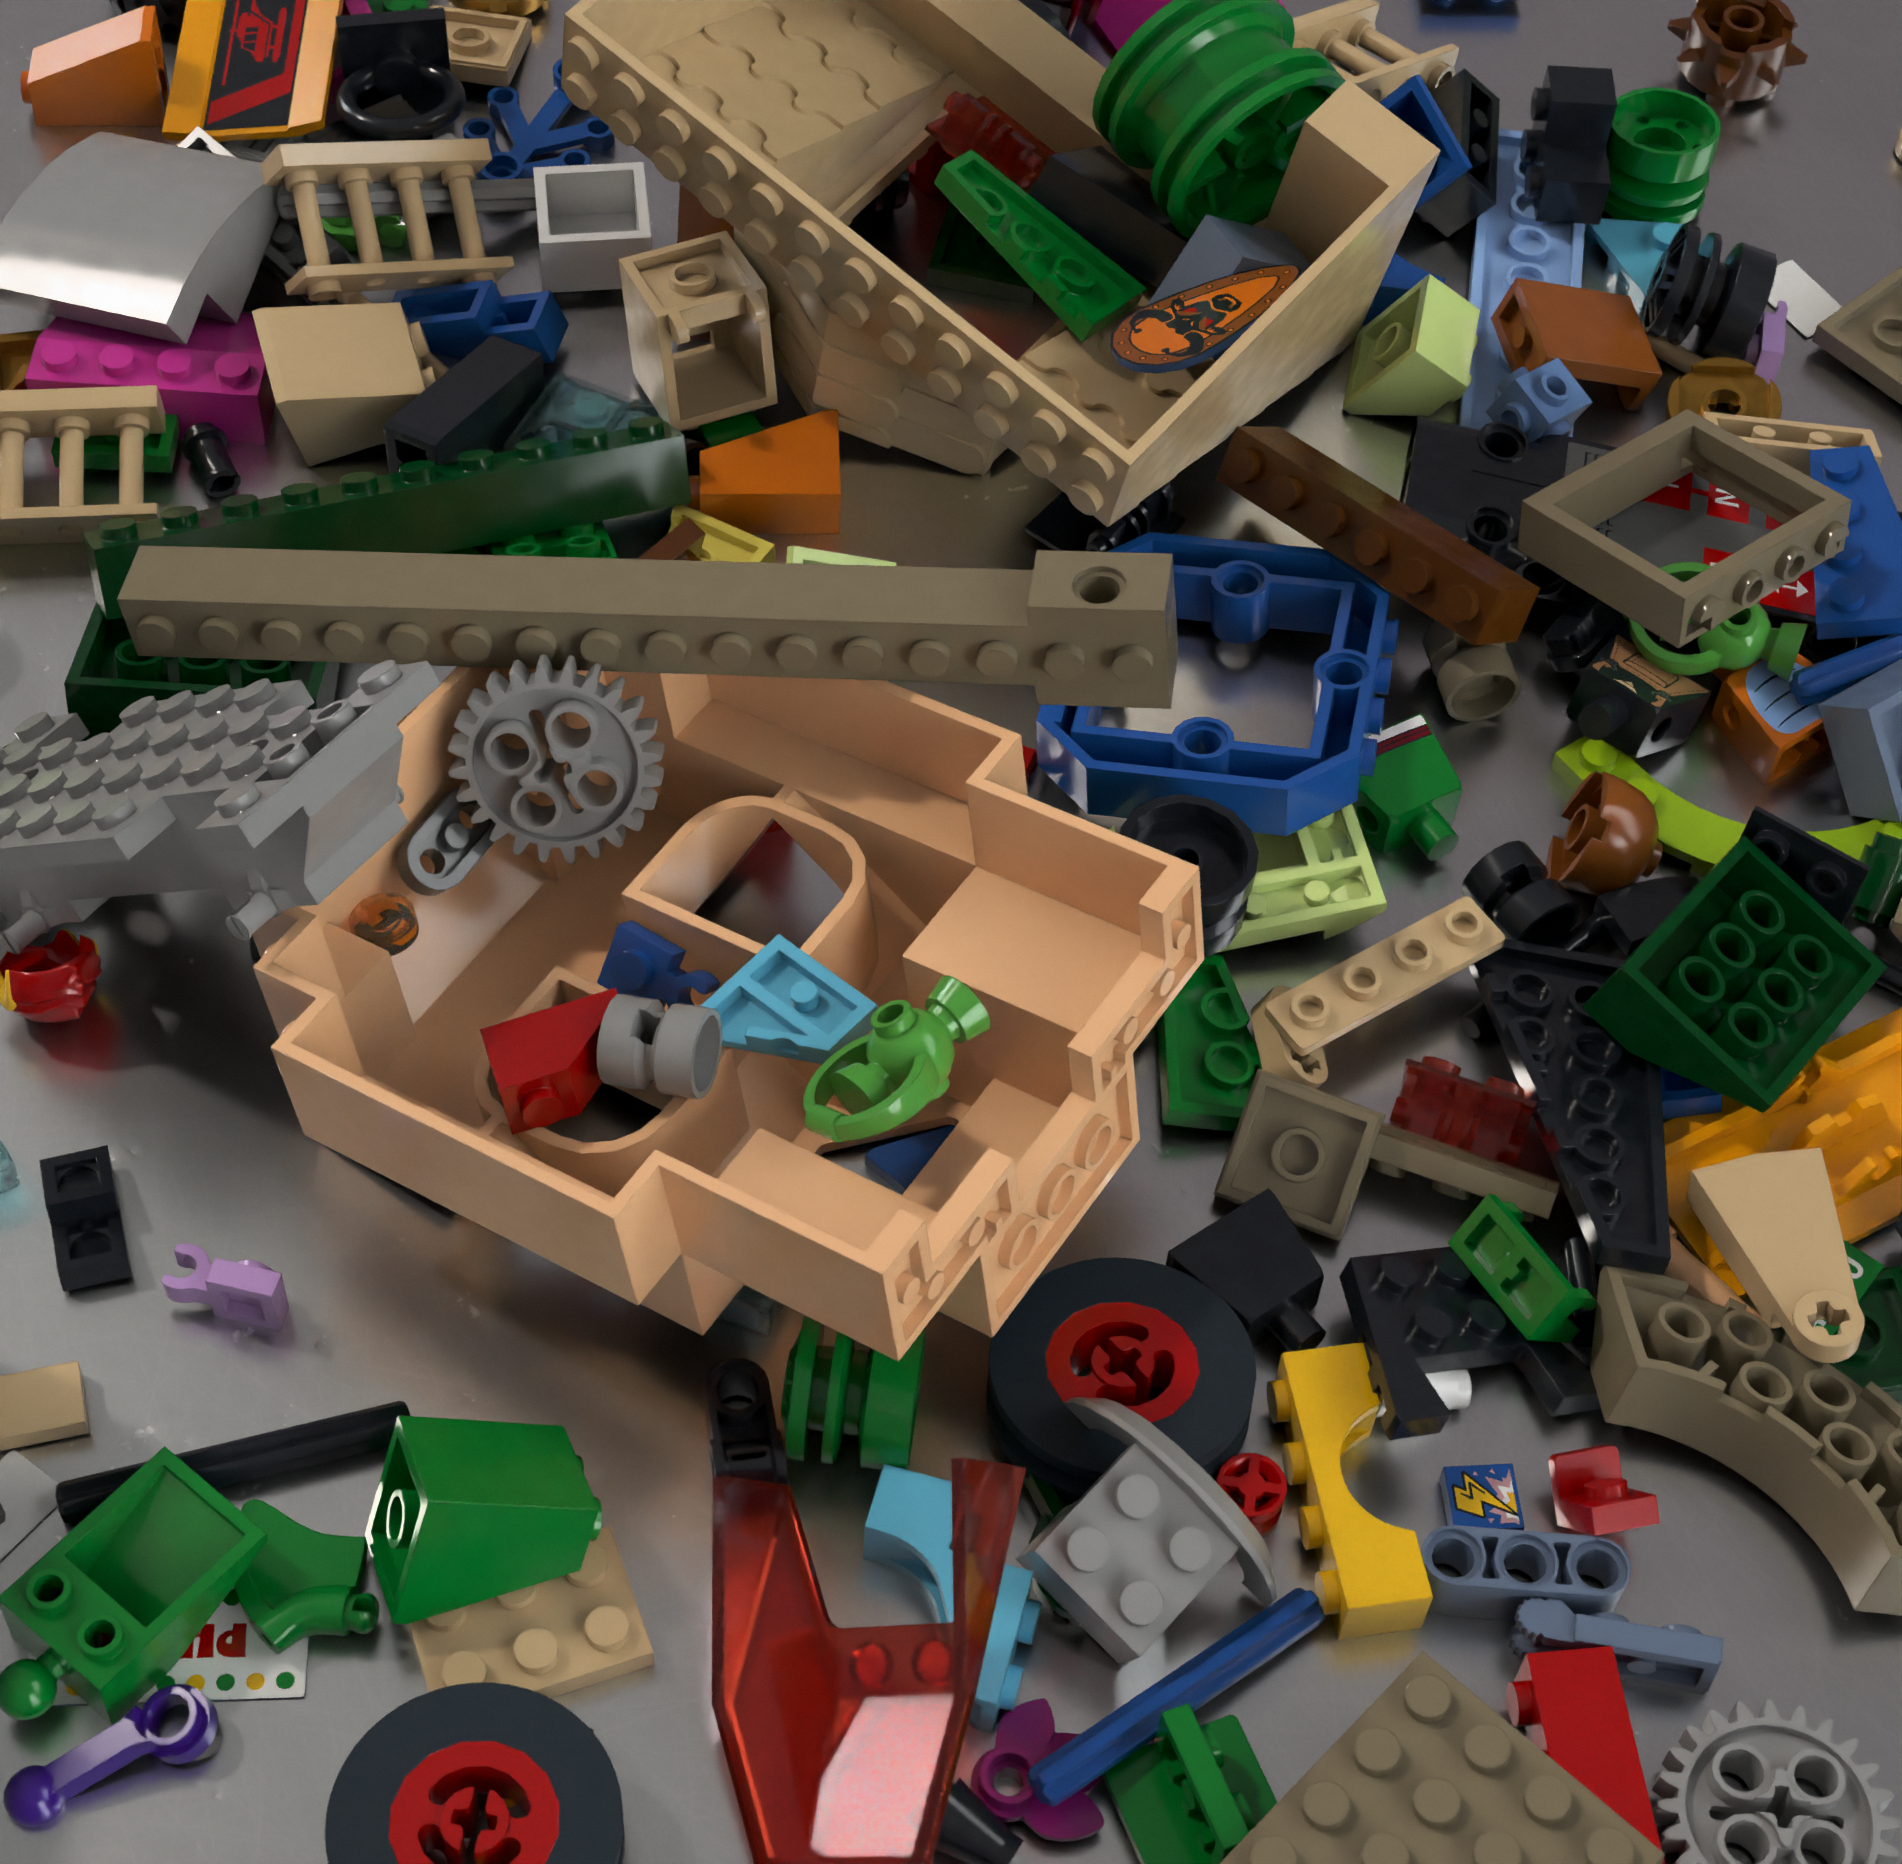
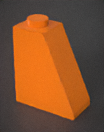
M142 6L33 48L29 71L21 72L20 86L24 104H32L36 126H163L170 87L155 6Z
M826 409L700 451V475H689L692 503H688V507L700 510L701 513L750 534H840L841 485L838 410Z

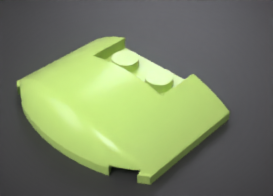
M1352 803L1288 836L1252 832L1259 855L1256 876L1251 894L1248 896L1243 925L1230 945L1218 952L1321 931L1323 939H1327L1354 928L1386 911L1387 901ZM1112 826L1109 830L1115 832L1114 826Z

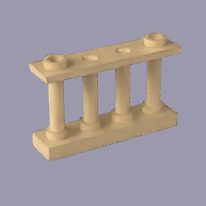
M1348 0L1293 18L1295 36L1292 48L1307 47L1322 52L1345 81L1349 79L1377 102H1381L1414 75L1421 76L1430 93L1455 75L1454 65L1460 47L1451 43L1422 54H1417L1376 31L1375 20L1380 3L1374 0ZM1368 50L1391 64L1386 65L1366 54L1365 51ZM1337 61L1360 75L1354 76L1334 65L1333 62Z
M488 138L279 144L260 164L264 186L285 185L286 190L293 193L308 265L301 268L285 284L286 294H308L310 301H327L341 296L343 292L419 289L484 280H493L497 287V281L515 267L513 256L486 257L470 183L475 180V175L492 160ZM442 180V185L449 187L463 258L435 260L419 185L422 182ZM372 182H390L393 188L398 189L412 261L383 262L368 186ZM320 184H338L340 189L346 191L360 263L331 265L315 190Z
M157 385L0 390V545L85 542L83 533L99 530L98 525L110 519L133 518L137 523L160 518V510L157 503H144V438L149 434L166 433V412ZM117 435L119 437V504L84 505V440L89 436ZM30 438H59V506L23 507L24 442Z

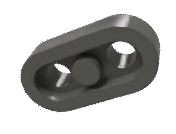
M460 785L442 797L399 848L397 855L399 874L404 883L418 894L436 896L455 887L494 843L490 840V836L495 822L490 818L473 824L472 829L466 828L460 822L459 812L464 811L471 817L478 803L477 800L458 802L456 795ZM421 855L428 856L433 861L435 867L434 874L424 870L420 861Z

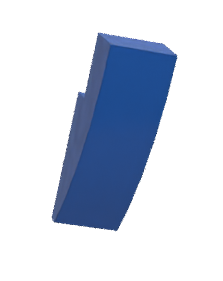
M493 280L396 291L391 303H401L409 324L417 321L420 322L430 352L459 359L465 358L491 335L540 352L543 355V363H553L569 325L551 291L501 296Z

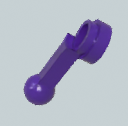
M176 1684L160 1689L145 1702L142 1709L135 1705L119 1722L46 1766L31 1765L17 1771L9 1779L4 1790L3 1802L5 1810L16 1823L25 1827H39L55 1819L63 1809L65 1801L144 1754L152 1753L161 1761L169 1764L190 1762L203 1754L214 1740L218 1727L216 1708L208 1697L193 1686ZM177 1704H188L189 1718L184 1728L174 1736L160 1738L158 1729L164 1713Z

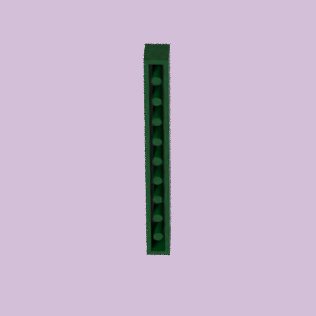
M641 417L629 421L628 428L607 432L604 428H584L573 432L572 439L550 443V440L544 438L527 439L516 443L515 450L496 454L487 449L469 450L460 453L457 456L458 461L435 465L433 461L428 460L412 461L399 467L400 472L377 476L374 472H354L341 477L340 484L318 488L313 483L292 484L282 488L281 495L258 499L257 496L251 494L230 496L221 501V507L197 511V508L193 506L172 507L162 511L160 518L136 523V520L133 518L110 519L98 525L99 530L83 533L96 601L107 620L123 617L117 597L140 545L439 554L692 503L684 435L668 422L663 421L662 418Z

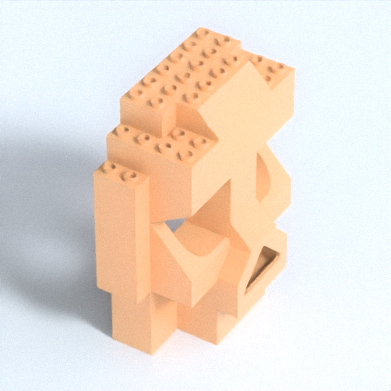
M457 666L441 682V685L417 705L410 715L398 726L403 735L397 785L404 794L403 802L398 805L409 823L320 904L296 906L284 910L278 917L270 918L252 935L261 957L253 966V970L279 1035V1038L271 1046V1050L304 1135L638 1306L641 1304L702 1336L743 1285H746L898 1362L937 1311L993 1338L1140 1140L1133 1053L1204 960L1199 866L1028 797L1021 734L886 680L601 671L599 682L605 686L621 676L625 679L620 696L624 701L640 695L644 697L643 708L637 719L657 718L658 726L656 733L649 740L662 742L665 745L662 760L655 763L665 769L661 786L653 787L658 792L654 810L642 809L645 814L642 828L636 831L624 826L626 836L623 845L619 848L603 837L600 857L596 859L588 853L583 845L578 846L574 861L569 864L566 862L561 848L552 847L546 862H540L538 847L532 843H529L524 851L516 855L513 853L515 836L507 833L493 843L455 887L436 896L421 895L411 890L399 874L397 867L399 848L442 797L466 781L465 779L449 777V769L453 760L460 756L449 752L448 746L453 734L461 733L454 727L460 710H471L467 705V701L472 690L477 688L488 693L486 683L490 673L493 671L501 674L510 682L509 672L511 668ZM528 669L530 674L535 673L536 669ZM577 670V674L586 676L588 673L585 670ZM538 710L530 711L536 715L545 729L546 723L542 714ZM568 712L559 715L563 723L570 728L583 729L590 726L587 720L577 713ZM507 733L499 735L503 744L509 748L519 750L528 747L525 740L516 734ZM549 748L546 754L547 759L553 757ZM568 761L561 763L565 772L568 766ZM595 770L586 773L588 779L596 785L608 786L615 783L613 778L603 771ZM569 790L568 796L573 807L582 809L583 807L578 805ZM531 791L525 794L536 805L549 806L554 804L551 797L543 792ZM460 811V822L466 828L472 829L471 817L466 812ZM774 820L831 877L844 894L842 900L801 946L800 949L872 1000L877 1004L878 1008L894 1000H906L911 1007L926 1010L925 1001L940 978L945 975L952 976L964 983L978 997L985 1007L991 1022L988 1031L964 1043L952 1041L955 1055L948 1075L950 1084L943 1095L928 1102L917 1114L893 1129L872 1137L848 1140L841 1143L811 1132L805 1125L804 1093L810 1079L822 1064L726 1046L721 1048L720 1061L712 1087L702 1099L663 1094L657 1089L655 1081L644 1090L611 1085L662 1110L639 1131L613 1141L600 1142L574 1140L560 1136L544 1127H537L512 1135L480 1033L482 1028L609 990L598 984L597 980L618 925L630 920L686 950L680 968L688 973L694 970L707 971L719 980L720 988L765 945L696 915V913L750 853ZM421 855L420 861L424 870L434 874L435 867L433 861L428 856ZM389 911L405 912L415 921L416 933L412 941L403 949L389 954V951L357 936L366 927L374 931L383 925L384 922L380 918ZM692 988L690 993L691 1000L696 1006H701L716 991L704 995ZM667 1002L664 1007L665 1011L668 1010ZM834 1094L826 1106L846 1115H851ZM945 1125L956 1126L902 1195L821 1157L823 1153Z

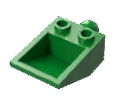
M164 1446L0 1594V1608L11 1636L37 1658L36 1660L21 1659L14 1661L0 1673L1 1710L8 1716L18 1720H30L43 1715L55 1700L57 1681L60 1679L111 1726L114 1725L173 1669L268 1541L267 1533ZM104 1633L112 1642L105 1647L99 1648L95 1636Z

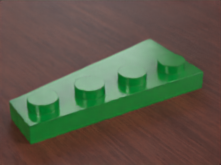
M971 149L942 166L934 184L1082 343L1137 306L1147 289L974 150Z

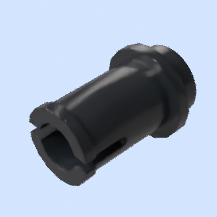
M201 422L191 426L185 432L182 451L187 460L195 463L203 481L204 489L210 496L223 497L229 495L239 487L241 477L226 450L228 439L222 429L212 423Z

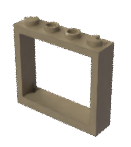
M1687 409L1524 499L1521 507L1518 550L1672 645L1680 648L1708 630L1712 631L1718 624L1745 608L1754 606L1760 599L1785 584L1794 582L1805 572L1827 559L1834 558L1837 553L1844 550L1845 539L1849 536L1848 521L1852 500ZM1690 472L1783 524L1684 583L1593 529L1598 524ZM1692 619V623L1688 624V620Z

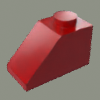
M616 988L480 1029L512 1135L537 1127L551 1125L556 1121L579 1115L603 1083L597 1069L598 1036L608 1004L615 995H618Z

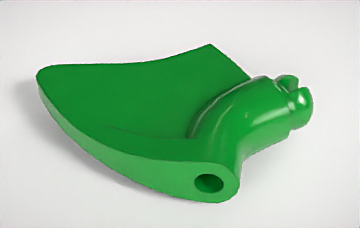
M258 1499L248 1500L243 1505L241 1512L267 1533L268 1541L236 1582L235 1589L250 1625L272 1651L279 1655L296 1642L308 1636H348L351 1631L367 1634L376 1627L379 1617V1601L371 1593L359 1594L368 1553L366 1537L330 1535L311 1530L297 1523L273 1506Z

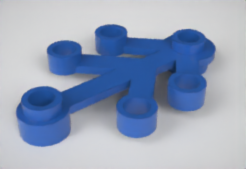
M562 58L553 66V85L555 91L529 125L520 109L519 93L516 89L510 86H498L488 92L489 115L495 120L502 121L513 143V147L509 152H501L496 144L495 126L492 121L478 117L465 122L463 125L464 139L488 138L492 160L477 173L478 180L534 178L533 167L591 165L590 155L581 149H568L562 152L560 157L535 162L530 161L535 155L582 144L594 152H604L614 146L615 136L609 129V126L597 116L591 117L581 124L554 130L570 107L574 105L561 88Z

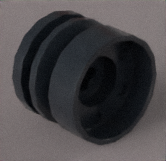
M1689 223L1682 224L1673 237L1668 249L1661 255L1650 280L1642 321L1643 329L1646 335L1658 338L1668 327V343L1680 345L1689 335L1694 325L1698 326L1695 344L1697 353L1711 358L1728 357L1739 359L1749 345L1768 302L1776 274V254L1741 242L1735 245L1722 263L1720 262L1722 250L1720 234L1708 233L1700 244V227Z

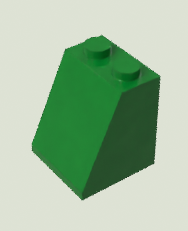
M398 1415L365 1532L368 1548L393 1624L414 1623L580 1571L589 1541H595L599 1536L602 1525V1506L599 1498L593 1497L584 1475L583 1460L580 1455L575 1454L564 1426Z

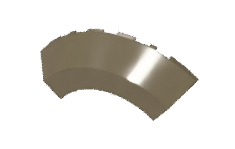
M1604 1265L1599 1275L1598 1305L1595 1313L1590 1372L1605 1422L1634 1427L1662 1435L1690 1446L1730 1467L1764 1491L1801 1525L1832 1565L1846 1590L1854 1611L1902 1616V1406L1872 1381L1863 1389L1829 1363L1818 1362L1804 1356L1793 1345L1786 1331L1781 1335L1769 1329L1768 1325L1761 1318L1746 1312L1747 1305L1729 1298L1723 1307L1686 1293L1688 1282L1663 1275Z

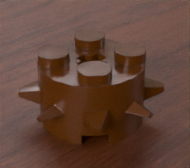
M1696 0L1697 6L1691 13V17L1669 20L1667 29L1684 41L1681 53L1676 57L1677 62H1679V70L1684 74L1687 81L1705 93L1707 102L1724 108L1732 106L1735 101L1758 99L1764 95L1774 93L1776 87L1780 84L1779 81L1783 68L1805 64L1808 57L1806 53L1791 43L1792 31L1798 26L1788 6L1781 0Z

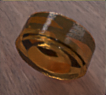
M386 892L369 896L352 910L349 917V927L352 934L389 951L390 956L399 954L409 948L419 933V922L412 903L409 899L397 893Z

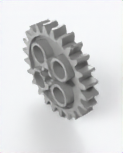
M546 654L540 655L535 673L530 674L526 666L519 659L513 662L509 672L510 682L496 671L490 673L486 683L488 693L477 688L472 690L467 701V705L471 710H460L454 727L461 733L453 734L448 746L449 752L460 756L453 760L449 769V777L466 780L460 785L456 795L457 801L468 802L477 800L478 802L473 810L470 821L475 824L490 818L495 822L490 836V840L493 842L501 839L507 833L515 836L513 853L516 855L524 851L529 843L536 844L540 862H546L552 847L561 848L568 864L573 863L577 847L581 845L586 848L594 859L599 858L603 846V837L616 847H621L626 836L624 826L639 831L643 826L645 818L642 809L654 810L658 792L653 787L661 786L665 772L664 768L655 764L662 760L665 745L662 742L649 740L656 733L658 726L657 718L637 719L643 708L644 697L640 695L624 701L620 697L625 683V679L622 676L613 680L607 686L600 683L601 664L599 663L594 664L586 676L577 674L575 657L571 655L565 661L562 671H553L549 658ZM538 710L542 714L546 723L545 729L536 715L530 711ZM568 712L577 713L584 717L590 726L583 729L570 728L563 723L559 715ZM507 733L516 734L525 740L528 747L519 750L509 748L503 744L499 735ZM549 748L553 757L547 759L546 754ZM568 761V766L565 772L561 763ZM595 770L603 771L609 774L615 783L608 786L596 785L588 779L586 773ZM569 790L578 805L583 807L582 809L573 807L568 796ZM531 791L543 792L551 797L554 804L549 806L536 805L525 794Z
M1772 1699L1766 1700L1757 1718L1753 1717L1743 1700L1736 1701L1729 1714L1728 1721L1717 1710L1712 1709L1701 1724L1702 1730L1689 1724L1678 1741L1681 1747L1673 1745L1670 1747L1662 1762L1667 1771L1660 1772L1652 1788L1653 1792L1664 1798L1657 1801L1652 1810L1655 1823L1669 1826L1659 1837L1662 1852L1679 1853L1680 1857L1675 1864H1744L1730 1855L1725 1843H1735L1746 1848L1753 1856L1755 1864H1809L1803 1857L1801 1849L1816 1851L1824 1857L1828 1864H1894L1900 1855V1850L1886 1841L1892 1840L1901 1827V1821L1891 1816L1879 1814L1886 1809L1895 1795L1893 1790L1883 1788L1871 1789L1869 1783L1879 1770L1880 1765L1878 1762H1867L1857 1765L1851 1759L1860 1742L1856 1737L1837 1745L1830 1740L1834 1722L1832 1719L1827 1718L1816 1730L1806 1727L1804 1706L1798 1705L1790 1718L1783 1720L1779 1718L1777 1707ZM1720 1772H1730L1738 1775L1745 1781L1749 1791L1742 1792L1733 1789L1726 1784ZM1795 1778H1804L1816 1784L1823 1797H1813L1802 1791ZM1709 1812H1711L1720 1819H1724V1821L1714 1820L1713 1818H1711ZM1825 1820H1833V1821H1836V1822L1840 1825V1828H1839L1838 1826H1836L1835 1824H1833V1823H1831V1822H1828V1821H1825Z

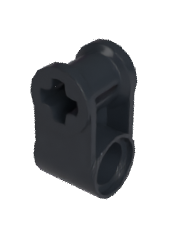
M731 1358L720 1362L712 1369L706 1383V1422L709 1433V1455L717 1503L729 1502L731 1494L774 1488L777 1494L788 1493L789 1480L781 1431L777 1429L770 1384L766 1372L757 1363L746 1358ZM733 1395H743L750 1398L753 1403L742 1409H733L725 1406L722 1401Z

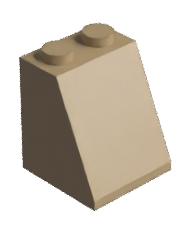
M400 302L266 307L251 311L276 405L308 467L385 443L383 426L387 421L438 380L432 366L425 369L423 367L421 357L430 355V350L419 321L409 324Z

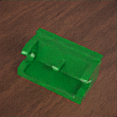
M1487 1194L1447 1243L1527 1340L1570 1343L1579 1333L1580 1329L1573 1320L1567 1317L1580 1308H1585L1586 1310L1595 1309L1598 1305L1597 1300L1587 1289L1575 1288L1571 1285L1520 1224L1524 1221L1525 1216L1514 1203L1501 1201L1496 1195Z

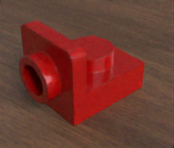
M1605 1444L1557 1453L1549 1457L1548 1463L1558 1526L1599 1536L1660 1524L1656 1495L1628 1488L1627 1480L1622 1479L1619 1452L1615 1446Z

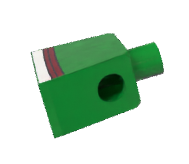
M1419 713L1382 729L1381 735H1369V739H1377L1373 777L1362 776L1358 799L1352 805L1364 839L1377 852L1387 854L1415 841L1430 861H1436L1448 855L1459 842V837L1450 824L1456 816L1462 794V786L1427 720Z

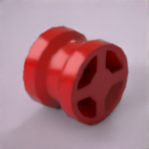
M1241 1453L1229 1458L1221 1466L1216 1483L1238 1505L1261 1537H1268L1277 1527L1282 1512V1506L1287 1494L1286 1476L1280 1466L1272 1459L1258 1453ZM1242 1498L1244 1500V1505L1238 1502L1237 1499Z

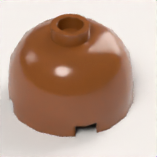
M1597 771L1590 773L1578 786L1561 817L1570 820L1564 840L1554 835L1552 837L1546 860L1547 879L1558 880L1565 890L1574 894L1597 898L1598 895L1636 883L1640 876L1649 877L1656 869L1663 851V845L1657 842L1659 825L1654 805L1642 791L1625 780L1604 771L1603 774Z

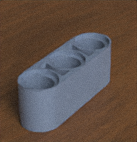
M1449 1525L1441 1526L1430 1532L1421 1548V1555L1433 1595L1428 1611L1443 1616L1515 1621L1514 1618L1518 1606L1523 1604L1524 1599L1530 1600L1531 1596L1533 1598L1541 1596L1542 1600H1547L1548 1598L1562 1600L1575 1616L1576 1613L1590 1615L1595 1612L1614 1613L1628 1585L1632 1569L1629 1557L1621 1546L1610 1539L1599 1536ZM1442 1563L1452 1565L1459 1570L1463 1577L1453 1578L1445 1576L1434 1565ZM1506 1570H1521L1528 1574L1534 1583L1519 1582L1512 1578ZM1586 1574L1593 1576L1601 1581L1605 1588L1596 1589L1590 1587L1578 1575Z

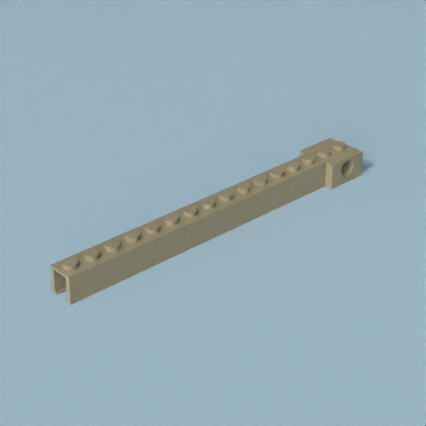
M140 545L117 597L138 656L379 664L386 660H394L396 664L428 661L433 666L511 668L513 662L519 659L527 669H536L540 655L546 654L554 670H562L565 661L571 655L575 657L577 670L589 671L594 664L599 663L601 664V671L1035 685L1036 701L1040 705L1171 709L1178 659L1173 554L1037 550L1033 570Z

